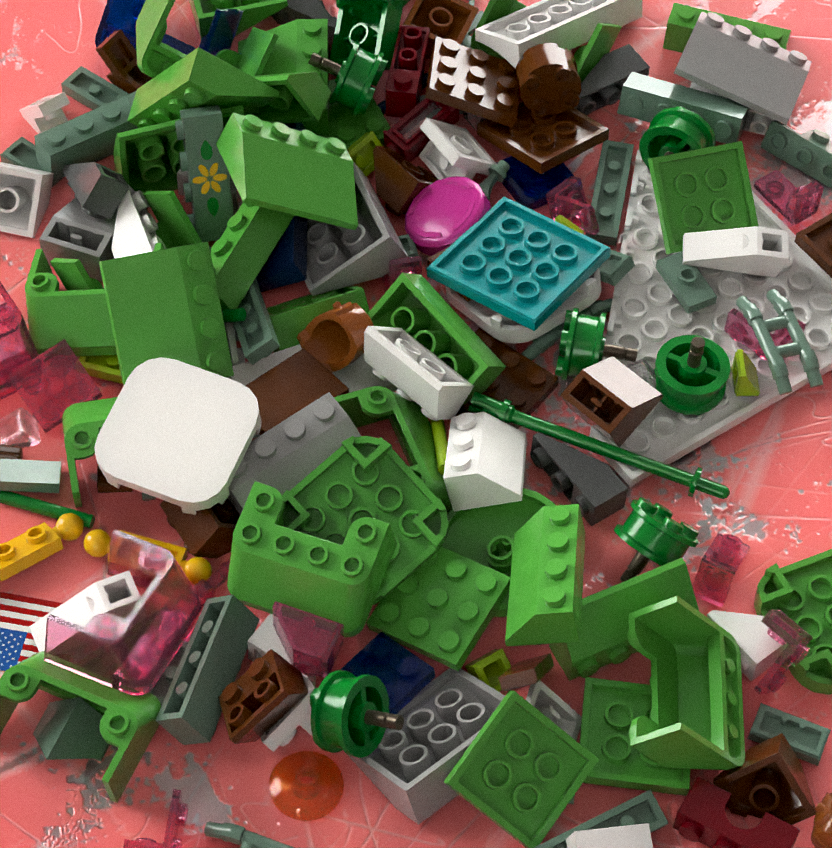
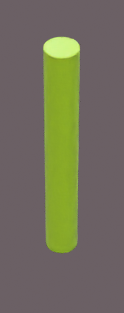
M430 419L438 472L444 475L448 445L444 420L434 421Z

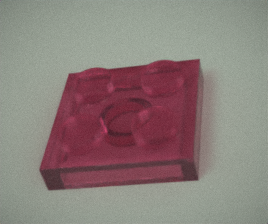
M65 339L7 376L45 434L62 423L63 413L70 405L94 401L102 397L100 390Z

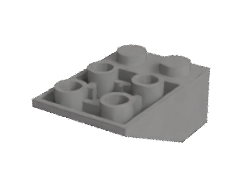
M74 198L52 216L39 238L40 248L43 249L50 266H52L50 261L54 258L79 259L90 278L103 282L99 262L115 259L111 246L118 207L111 219L101 215L95 218L85 213L81 209L82 206L79 200Z

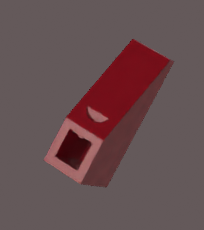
M400 25L385 90L386 116L403 118L420 103L430 28Z

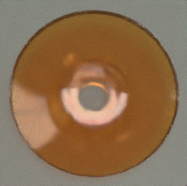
M299 751L284 757L274 767L269 779V793L276 808L284 815L301 821L320 819L331 813L341 801L344 791L343 775L337 764L326 755L314 751ZM308 776L312 777L313 780L310 783H303L300 781V778Z

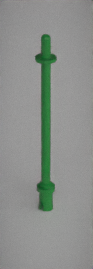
M475 391L470 403L472 405L469 406L468 412H486L507 424L513 423L535 432H540L546 436L689 487V497H693L695 490L720 499H725L730 495V490L727 486L700 477L703 468L698 467L694 474L517 411L514 405H512V401L507 399L500 401L480 394Z

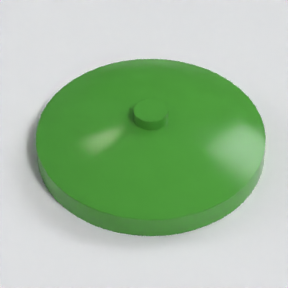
M523 488L522 501L455 512L452 509L447 514L449 529L446 541L442 547L507 576H511L514 534L543 506L556 505L544 495ZM509 593L494 617L507 616Z

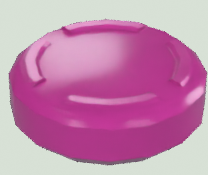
M452 176L437 180L425 187L413 199L405 215V231L409 234L419 251L428 256H433L451 246L471 226L478 222L490 210V202L480 185L468 177Z

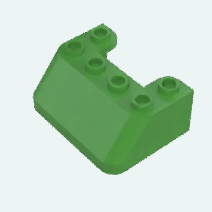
M254 481L233 532L227 581L230 594H233L246 606L341 637H353L360 633L365 626L397 545L390 523L371 517L359 518L350 526L343 545L277 525L284 507L281 493L272 486Z
M678 596L629 613L627 638L633 649L651 660L649 683L652 695L650 718L639 716L631 722L629 729L630 746L665 768L730 770L742 766L745 762L741 654L735 638Z

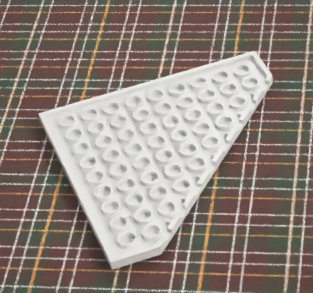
M639 149L636 155L620 253L632 257L635 266L614 286L605 344L638 349L636 362L626 361L625 359L617 360L651 386L658 351L663 344L674 337L698 335L708 338L717 343L726 352L730 361V374L726 382L725 394L722 401L714 409L702 415L682 414L669 409L659 401L620 446L622 449L669 465L791 394L779 395L776 382L773 380L768 366L767 358L752 327L743 316V312L736 305V300L740 296H746L752 303H755L763 315V320L779 316L772 303L766 297L769 290L777 289L791 303L794 309L793 312L804 335L818 358L821 376L832 370V278L794 242L796 235L752 192L759 227L788 231L789 260L776 278L697 267L717 295V300L713 305L687 314L655 268L657 260L675 253L666 254L650 169L644 163ZM786 328L769 332L775 346L793 342ZM737 349H743L756 367L760 388L758 396H736L734 394L731 368ZM800 355L783 358L788 369V377L793 392L809 383L807 374L804 372L803 365L799 359ZM591 426L589 437L616 446ZM604 457L629 487L652 475L646 471Z

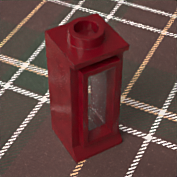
M428 98L423 99L388 131H383L384 147L401 154L404 157L402 161L406 160L411 163L420 155L430 141L420 129L426 117L454 125L459 121V109Z

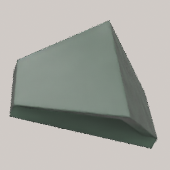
M81 697L50 702L33 732L46 760L95 759L102 761L110 746L100 733L99 725L103 716Z

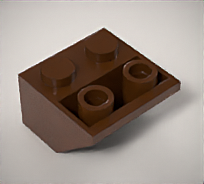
M613 356L582 369L560 394L574 413L618 447L626 441L664 397L662 393Z
M272 649L263 657L254 660L249 669L238 680L228 684L218 697L229 739L234 744L258 740L308 694L302 672Z

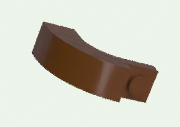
M121 29L114 31L95 49L111 71L107 78L113 85L128 94L137 91L139 87L153 79L139 70L136 50Z

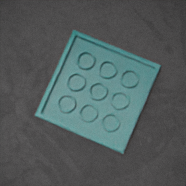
M504 196L426 268L427 277L535 331L610 257L611 248Z

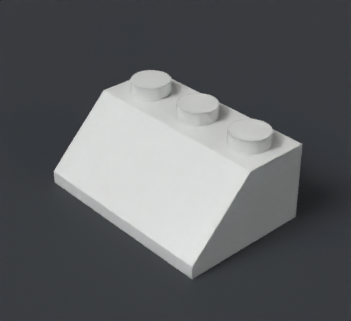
M0 162L1 232L35 238L49 205L54 173Z
M367 326L364 331V361L373 367L372 372L374 375L384 381L393 383L398 387L396 392L403 398L419 404L422 407L421 412L429 419L434 421L449 420L451 417L456 416L474 385L402 328Z
M468 412L451 417L443 479L454 512L522 501L527 447L526 433L486 412Z

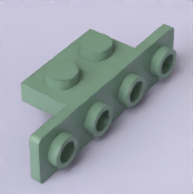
M772 121L761 143V148L832 189L831 137L818 129L800 134L779 121Z

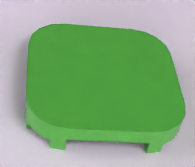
M351 436L341 442L342 446L294 488L290 491L287 489L282 495L284 507L277 525L343 545L350 526L359 518L371 517L390 523L397 545L373 605L385 599L438 552L446 541L449 524L447 510L440 497L437 498L392 449L390 443L382 437Z
M832 549L782 568H779L777 563L769 567L758 583L754 599V608L757 615L764 616L788 640L782 659L794 678L805 688L815 693L827 695L832 694Z

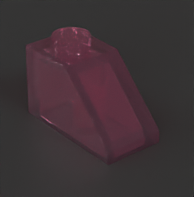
M275 601L272 607L273 627L291 664L307 676L325 678L330 674L344 643V625Z

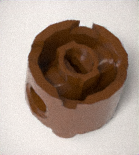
M551 42L529 48L523 54L520 64L518 61L516 65V77L520 86L521 99L536 117L552 115V113L559 114L567 109L576 107L580 101L579 96L582 89L576 59L569 49L565 47L566 50L559 48L558 44Z

